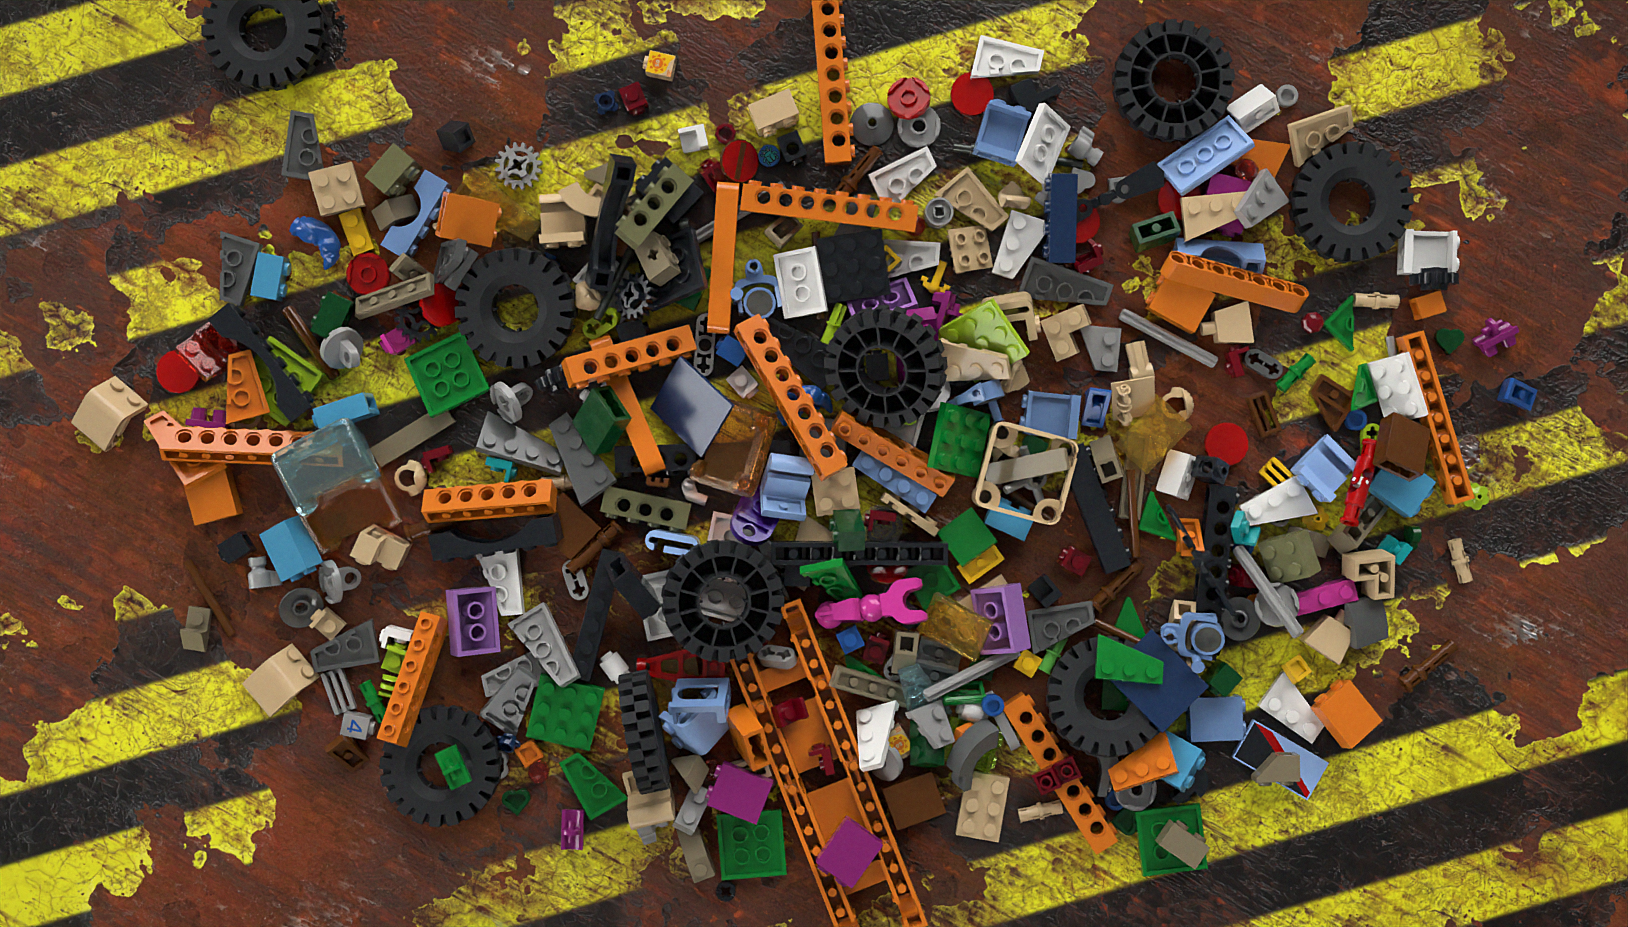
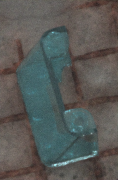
M350 418L338 419L281 448L271 456L274 469L297 513L301 517L312 513L317 508L316 497L355 478L358 482L370 483L381 476L365 436Z

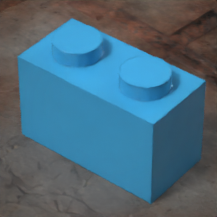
M258 252L250 295L282 302L283 297L287 294V285L285 283L287 276L291 272L290 259Z
M1000 497L998 507L1026 515L1031 514L1032 511L1020 506L1019 509L1011 507V501ZM988 509L983 523L1025 541L1033 521Z

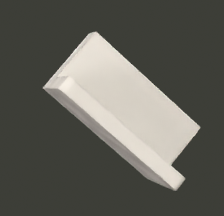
M1260 84L1229 104L1226 111L1236 119L1238 126L1245 133H1248L1280 112L1276 95Z
M1169 449L1156 490L1188 501L1195 478L1191 476L1196 457Z

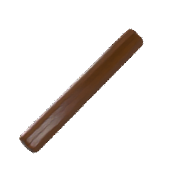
M290 305L282 310V314L329 380L338 378L340 372L335 368L329 367L321 358L320 344L294 307Z

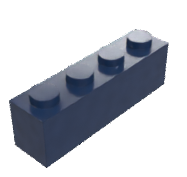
M1048 173V178H1045L1044 190L1048 191V200H1044V213H1047V222L1043 224V235H1047L1046 244H1043V257H1046V261L1049 263H1075L1078 174Z

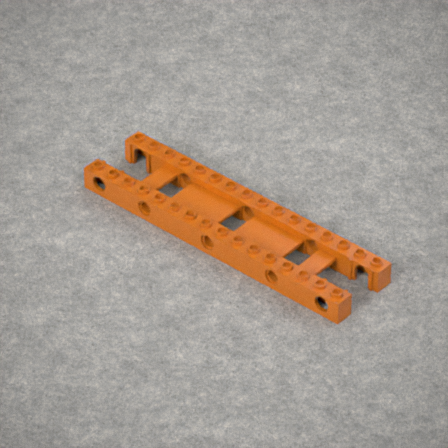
M801 597L785 602L784 607H781V613L787 621L791 632L790 640L794 642L799 655L797 657V664L790 669L770 667L759 671L753 651L747 654V658L738 661L730 659L749 710L764 729L773 761L771 767L834 927H860L856 919L855 908L852 909L847 895L887 880L892 892V901L898 905L902 916V926L926 927L928 926L927 919L869 771L862 772L859 767L857 740L837 689L829 686L831 674ZM807 677L815 693V697L805 700L809 718L795 721L783 728H777L770 708L773 707L768 692ZM824 742L825 745L830 744L833 760L840 759L847 778L807 793L800 773L820 766L819 757H822V754L809 756L808 749L812 748V745ZM846 815L883 841V847L877 853L878 859L870 863L853 888L848 885L846 887L840 885L835 880L836 877L830 872L825 874L817 867L818 864L816 863V857Z

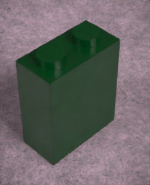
M608 385L592 388L572 423L592 454L598 455L612 451L632 418L612 387Z

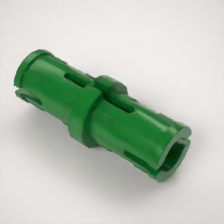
M1305 353L1297 363L1288 368L1285 375L1275 385L1279 390L1286 393L1294 383L1303 378V375L1316 363V360L1310 354Z
M371 679L358 685L367 701V708L370 707L377 723L380 724L384 718L386 708L381 701L383 700L382 696L378 695Z

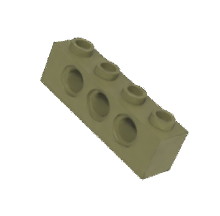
M674 163L670 168L665 166L657 175L660 179L656 184L652 182L644 190L646 196L642 201L637 199L630 207L632 213L628 217L623 215L616 223V226L619 228L615 234L634 250L639 247L694 181ZM661 185L669 186L671 193L663 192ZM648 201L655 202L657 210L650 209ZM634 217L641 218L644 222V225H636L634 222Z
M610 486L604 491L600 511L605 512V517L617 519L618 515L627 517L626 521L639 524V520L647 521V526L660 528V525L669 526V531L681 533L682 529L686 530L688 527L692 503ZM622 499H627L630 502V509L628 511L620 509L619 503ZM644 503L649 504L652 508L649 516L643 515L640 511ZM669 508L673 511V518L671 520L663 519V509Z

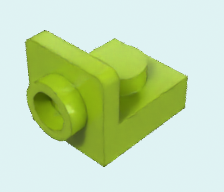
M389 643L386 647L388 650L381 668L399 674L408 649L407 644Z

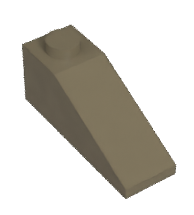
M1370 494L1366 499L1364 509L1360 512L1359 526L1351 527L1340 523L1327 540L1341 555L1357 548L1389 506Z
M699 824L692 835L676 828L694 883L715 876L716 868Z

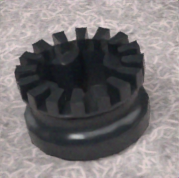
M724 880L718 884L716 889L718 899L729 902L735 896L736 888L731 881ZM721 887H730L731 895L725 894L723 896L721 894Z

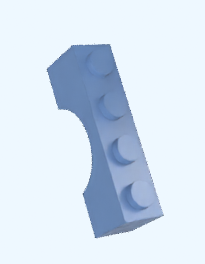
M424 170L414 187L421 201L419 215L412 223L406 226H391L380 245L398 256L404 252L412 258L418 250V242L428 234V225L431 220H435L439 215L443 191L451 193L452 190L450 188L452 186L431 172Z
M1176 238L1173 251H1179L1263 274L1266 263L1264 246L1261 243L1191 239L1184 242V238Z
M862 450L852 463V466L924 513L927 512L937 496L926 487Z

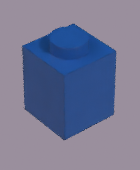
M729 335L725 339L721 337L715 346L718 356L738 368L747 356L740 342Z
M855 623L835 632L845 654L865 645Z

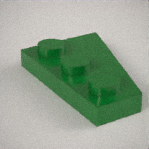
M842 558L800 566V574L802 576H809L812 578V583L825 587L826 592L839 602L850 598L862 599V591Z
M1097 635L1095 679L1162 685L1163 661L1103 635Z
M579 752L559 762L590 820L628 799L620 789Z

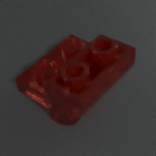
M210 322L194 331L192 337L175 348V352L204 382H207L218 373L221 375L227 370L228 355L241 352L229 338L221 337Z

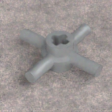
M1027 446L1019 448L1021 457L1030 455ZM1042 475L1014 481L1004 486L1003 490L1006 494H1009L1024 486L1027 489L1033 490L1036 503L1038 504L1041 500H1044L1041 487L1046 483L1047 476Z

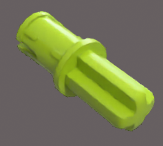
M841 303L835 304L829 321H826L827 326L820 342L828 345L829 341L834 337L833 334L841 326L848 309L846 305Z

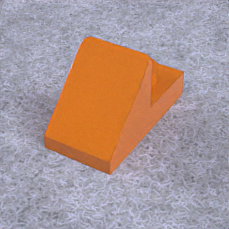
M1179 518L1195 544L1196 550L1203 553L1205 550L1199 519ZM1176 525V551L1181 552V556H1192L1191 551L1193 547L1188 549L1182 539L1185 535Z

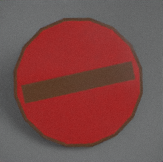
M735 139L723 147L720 155V166L727 179L734 183H745L756 175L759 168V157L757 150L750 142Z
M865 565L868 576L873 581L889 586L895 581L906 577L909 565Z

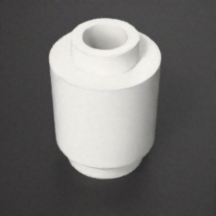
M609 651L600 658L602 661L599 664L610 680H614L616 684H618L619 675L630 673L628 671L629 667L617 651L615 653Z
M981 704L957 705L956 707L959 719L973 723L985 718L988 719V715L982 710Z

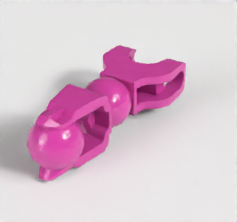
M908 578L897 580L891 585L889 591L879 594V596L869 594L862 599L850 598L838 603L833 601L824 602L818 607L815 617L817 622L826 629L835 628L840 623H861L865 620L875 622L883 616L885 618L894 617L905 625L925 622L928 620L926 612L922 610H909L906 605L907 596L911 592L922 588V579Z

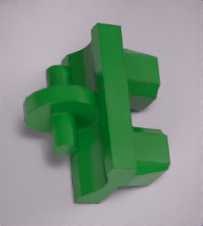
M456 744L434 754L450 790H454L472 781Z

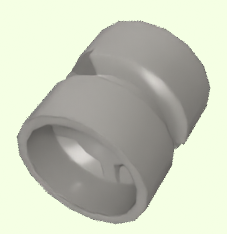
M937 197L932 199L924 210L923 217L925 223L932 229L944 228L953 217V206L945 198Z

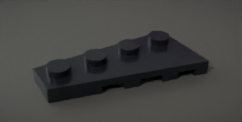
M769 317L767 319L770 326L769 331L780 342V350L783 355L787 356L793 366L823 390L827 385L825 374L829 371V368H824V357L829 353L826 350L828 345Z

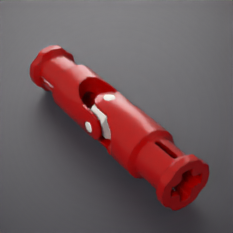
M1368 438L1362 440V451L1360 456L1357 457L1350 486L1344 501L1346 505L1344 513L1339 519V522L1351 527L1359 526V515L1361 510L1364 509L1376 468L1373 465L1377 440Z

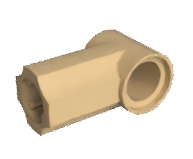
M1145 341L1126 344L1125 347L1130 366L1128 368L1130 380L1154 376L1155 381V374L1152 364L1149 363Z

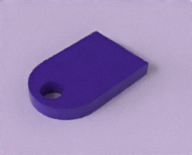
M751 480L749 481L730 519V529L734 537L741 543L749 546H758L767 542L780 519L761 516L759 484ZM743 530H750L753 536H746Z

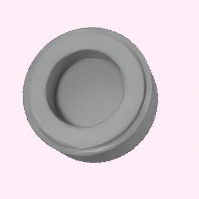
M1283 85L1275 93L1278 105L1284 108L1292 106L1298 99V91L1292 85Z

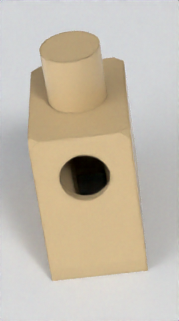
M1249 301L1210 313V322L1200 323L1201 335L1213 334L1214 343H1254Z
M1340 609L1334 619L1323 614L1299 639L1338 665L1342 662L1348 649L1351 630L1345 627L1346 624H1344V610Z

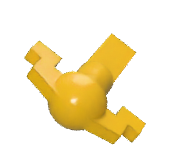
M939 261L931 283L927 282V277H921V281H923L922 286L930 293H945V290L949 291L951 287L944 284L943 288L939 287L947 262Z

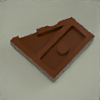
M1319 374L1308 393L1331 431L1337 432L1351 410L1353 393L1327 376Z

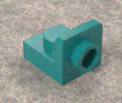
M487 456L485 465L491 466L490 470L503 473L504 469H506L504 483H510L512 479H516L518 467L515 466L516 463L494 456Z
M1236 510L1230 526L1234 544L1256 546L1261 528L1250 526V522L1246 519L1245 511Z
M1387 534L1376 549H1383L1395 555V565H1401L1413 547L1405 542H1399L1392 535Z

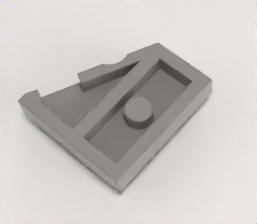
M1089 325L1080 328L1079 332L1082 334L1094 370L1117 372L1121 329Z
M942 700L934 701L905 713L908 719L912 718L919 726L917 728L918 731L927 738L929 744L934 749L955 742Z

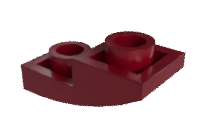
M1072 754L1039 770L1032 777L1041 795H1044L1062 787V784L1081 777L1082 771Z

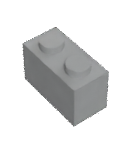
M701 786L696 794H694L691 788L689 789L672 827L689 835L694 833L707 806L708 798H705L708 789Z

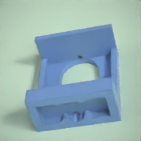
M729 678L677 679L676 686L672 688L671 692L672 702H669L668 712L669 715L673 716L674 724L678 722L679 713L716 712L717 722L727 723L732 695ZM719 687L717 699H683L682 690L686 688Z

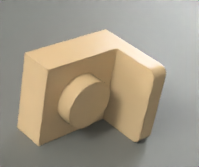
M326 607L323 611L318 609L310 617L313 622L309 626L311 628L315 627L331 640L347 623Z

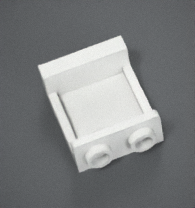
M1406 229L1402 237L1398 239L1397 275L1420 273V268L1431 267L1448 268V272L1456 273L1459 269L1457 249L1460 246V238L1457 236V231L1436 232Z

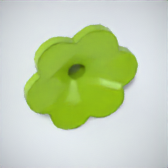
M1471 483L1475 498L1465 501L1463 504L1467 507H1472L1474 510H1479L1482 505H1486L1489 502V497L1487 496L1488 489L1485 486H1480L1478 483Z

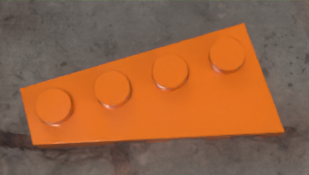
M164 410L144 420L146 427L158 445L160 444L163 426L177 425L182 427ZM169 461L186 489L227 468L225 463Z

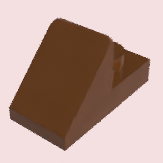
M341 734L324 747L329 756L351 772H354L370 760L369 756L353 737Z

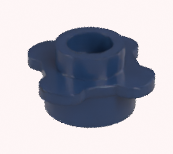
M612 90L596 94L594 97L598 105L597 111L601 115L606 114L608 111L615 112L618 110L619 106L615 102V93Z
M504 733L503 736H497L496 738L499 742L498 747L507 753H512L516 747L521 746V742L517 741L516 736L510 733Z

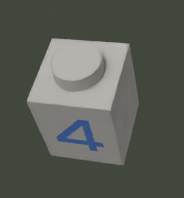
M351 710L345 712L340 735L363 740L368 739L371 735H374L376 730L375 716Z

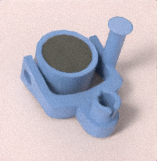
M757 259L749 260L745 265L746 278L737 281L735 288L730 292L734 305H737L739 316H743L744 310L748 318L760 314L762 319L765 318L767 320L773 316L776 304L777 310H782L778 279L772 275H764L762 265ZM756 266L757 269L754 271L750 267ZM758 284L773 286L775 297L770 290L764 287H756L746 293L742 305L741 298L743 297L744 288Z
M1000 379L977 383L963 394L947 401L949 404L961 407L972 403L973 406L988 403L994 419L993 424L1005 420L1001 416L996 401L1005 396Z
M1185 612L1181 616L1179 624L1166 623L1160 629L1161 637L1165 643H1177L1179 654L1192 658L1191 669L1195 673H1201L1205 669L1201 659L1212 661V655L1218 653L1225 643L1224 632L1221 625L1217 622L1216 613ZM1192 620H1199L1195 622L1190 631L1191 643L1195 650H1189L1185 645L1186 630Z

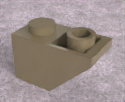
M1111 435L1089 442L1102 484L1125 476Z
M895 629L891 673L913 675L919 633L917 631Z
M1272 752L1251 774V779L1258 783L1259 786H1271L1272 782H1280V785H1293V782H1300V755L1295 752Z

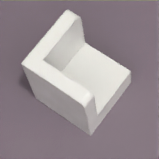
M704 124L678 129L684 154L709 149Z

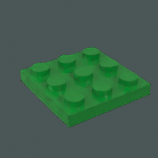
M458 332L404 359L431 418L490 391L489 383L477 357L466 343L468 341L466 334L461 335Z
M940 402L927 467L978 478L991 414Z
M541 673L526 737L590 751L605 688L579 681H574L561 688L549 674Z
M1200 803L1134 811L1143 877L1208 869L1206 855L1198 867L1193 869L1155 841L1169 819L1175 823L1177 820L1181 821L1189 827L1187 829L1189 833L1194 835L1197 832L1204 837Z
M782 808L762 810L757 824L728 813L716 814L722 880L787 875Z

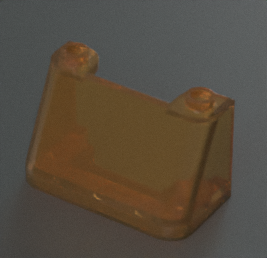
M729 399L735 406L709 447L705 459L698 460L691 466L689 479L750 498L757 490L778 418L775 413Z
M378 462L371 463L308 489L300 495L297 514L321 555L327 552H335L340 548L342 538L362 531L373 524L381 523L383 527L393 528L402 522V514L384 471Z

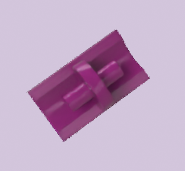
M945 290V293L934 292L932 304L940 306L939 313H935L938 330L940 327L963 315L959 313L961 305L955 303L957 296L950 291Z
M1489 318L1485 320L1486 327L1481 329L1482 334L1472 339L1473 344L1479 347L1485 356L1491 357L1498 352L1497 343L1501 342L1504 347H1511L1516 344L1515 334L1519 333V329L1517 326H1511L1507 321L1503 323L1500 319L1495 322L1494 319Z
M193 407L191 419L186 418L185 425L204 428L223 427L231 429V426L226 425V411L214 410L213 420L207 421V409Z
M562 809L561 850H583L584 810Z

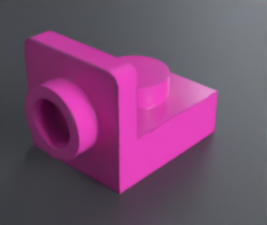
M396 328L387 334L383 333L380 335L382 339L380 344L386 353L390 352L391 355L399 354L417 343V340L414 338L410 342V336L402 337L403 330H396Z

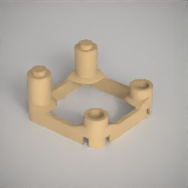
M994 423L988 430V445L976 488L972 491V501L975 505L1046 525L1056 524L1064 510L1077 461L1078 445L1075 441L1013 423ZM1019 431L1053 439L1051 450L1059 449L1062 443H1067L1071 447V453L1068 456L1070 470L1067 471L1060 500L1050 498L1041 500L1035 506L1033 516L998 507L1001 497L999 489L993 483L984 481L993 446L998 448L1011 446L1016 441ZM1045 507H1051L1054 510V516L1051 520H1044L1041 513Z

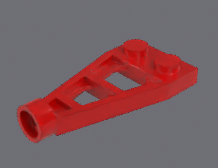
M681 649L650 658H637V671L646 670L647 663H649L650 669L648 673L650 676L677 682V679L725 678V662L702 659L703 673L700 676L689 675L685 673L683 663L686 659L698 655L692 654L686 649ZM678 660V673L673 674L662 671L663 661Z

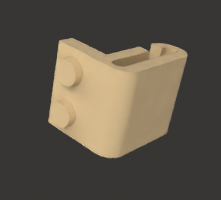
M559 194L539 195V204H541L542 213H540L542 234H539V243L546 247V249H557L559 246L573 248L581 247L582 244H588L586 216L570 208Z
M1023 291L987 297L981 301V304L993 298L1009 322L1026 319L1029 341L1038 339L1037 333L1041 332L1039 315L1034 314L1032 297L1028 292Z
M114 376L92 388L85 395L71 423L102 450L107 452L119 441L115 436L123 434L130 419L144 411L148 403Z
M291 643L260 665L242 685L267 715L272 717L284 707V704L290 702L301 690L316 681L320 676L317 672H314V668Z
M633 772L623 773L622 777L628 795L627 816L631 830L675 820V799L671 783L668 790L641 795Z

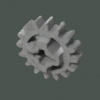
M513 142V148L511 149L506 145L505 153L499 151L502 158L495 159V162L500 165V167L495 168L496 172L501 173L498 179L500 181L506 179L504 185L508 187L512 184L513 190L520 186L521 190L524 191L527 184L532 188L533 180L539 182L537 174H543V171L538 168V166L543 165L542 161L537 160L540 154L538 152L532 154L534 148L530 146L526 149V144L523 142L521 147H518L517 143ZM516 153H525L527 156L520 157ZM509 158V164L505 168L506 161ZM518 162H519L520 164H522V165H521V167H522V170H521V171H519L518 169H516V168H517L516 163H518ZM533 165L532 173L529 175V169ZM515 176L521 177L522 180H513L511 179V177L513 178Z

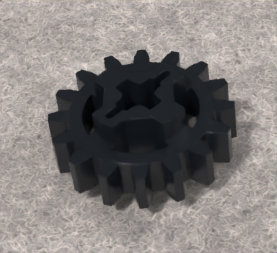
M1420 268V273L1409 274V285L1420 286V291L1448 290V286L1459 284V273L1448 272V268Z
M638 272L635 275L630 273L629 279L623 278V285L618 284L620 292L615 293V296L618 297L615 304L619 305L617 312L622 313V317L632 321L637 319L643 320V315L649 316L648 310L655 308L652 303L657 301L654 294L658 290L653 288L655 284L649 281L647 275Z
M419 300L400 306L402 309L395 310V313L400 315L394 317V322L400 323L396 326V330H403L402 337L409 335L410 342L414 338H417L418 343H421L422 338L430 341V334L433 336L437 335L435 328L441 329V327L431 324L424 318L420 305L414 310L408 309L419 305ZM417 315L422 316L419 323L415 322ZM403 319L409 322L411 329L406 327ZM428 328L427 331L418 333V330Z
M562 365L546 370V376L535 381L540 392L551 389V392L555 393L569 388Z

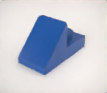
M1508 378L1502 382L1497 401L1511 403L1521 409L1531 411L1538 390L1515 378Z
M1090 387L1085 391V405L1081 417V425L1103 428L1112 390Z

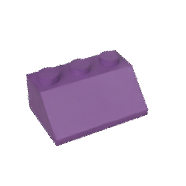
M906 277L890 282L892 294L846 301L850 316L857 315L862 309L868 307L875 309L878 305H889L890 310H893L896 306L907 310L918 309L919 307Z
M1020 583L1002 584L970 590L981 655L1016 653L1031 648Z
M496 586L446 590L451 655L461 657L501 652Z

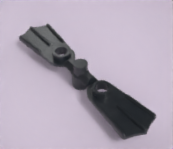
M1152 161L1120 180L1116 184L1115 190L1112 189L1106 193H1101L1097 197L1090 199V201L1085 198L1078 199L1077 223L1092 214L1093 208L1109 205L1112 200L1118 197L1129 199L1164 187V171L1155 161ZM1123 185L1128 186V191L1126 193L1121 192V187ZM1081 204L1086 205L1085 212L1079 211V206ZM1044 213V222H1047V213Z
M1168 504L1166 506L1167 511L1178 529L1185 535L1182 537L1188 549L1193 547L1191 551L1194 557L1191 560L1192 565L1195 569L1200 567L1203 573H1208L1205 578L1212 588H1217L1216 592L1232 617L1236 616V612L1209 571L1208 563L1213 561L1211 554L1208 550L1203 553L1196 550L1195 544L1175 510Z

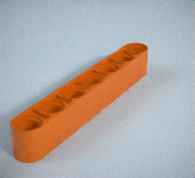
M717 182L707 333H730L732 306L730 292L733 289L740 183Z
M1171 251L1160 270L1166 279L1290 313H1297L1309 296L1308 290L1302 285L1179 251Z
M609 333L589 341L592 351L614 345ZM605 360L607 367L614 368V363L611 360ZM618 375L610 377V380L606 382L607 386L610 385L632 418L625 429L645 476L647 477L666 469L628 377L618 378Z

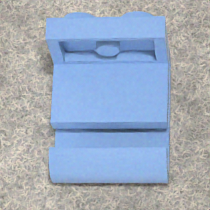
M1326 434L1316 442L1290 471L1294 475H1298L1296 479L1307 487L1318 501L1331 502L1336 497L1334 492L1347 479L1345 476L1350 471L1353 472L1356 462Z
M770 453L760 485L761 516L805 521V498L811 483L809 475L813 476L814 468L808 458Z
M654 529L645 538V543L651 550H655L658 542L654 541L652 537L689 543L694 546L697 544L701 545L699 538L695 535L663 529ZM666 544L663 550L665 553L680 556L690 551L689 547Z
M706 688L700 692L704 699H717V692L713 688ZM663 711L658 716L663 723L662 728L673 738L671 741L677 748H684L699 755L709 752L729 729L728 722H717L716 712L681 713L677 724H674L673 716L669 715L666 711Z

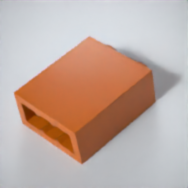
M443 191L435 235L452 240L459 238L466 240L467 243L491 247L492 242L494 243L497 237L495 226L496 221H499L501 217L500 204Z
M1160 273L1156 280L1158 286L1155 292L1151 291L1145 300L1147 303L1145 309L1189 334L1195 333L1216 294L1209 290L1166 279Z
M225 463L227 468L189 489L185 488L195 526L244 514L230 463Z
M1338 679L1330 685L1331 689L1327 693H1322L1315 698V703L1310 708L1342 748L1352 749L1383 720L1351 680Z
M745 703L730 708L727 722L735 748L750 769L754 772L772 764L773 761L762 725Z

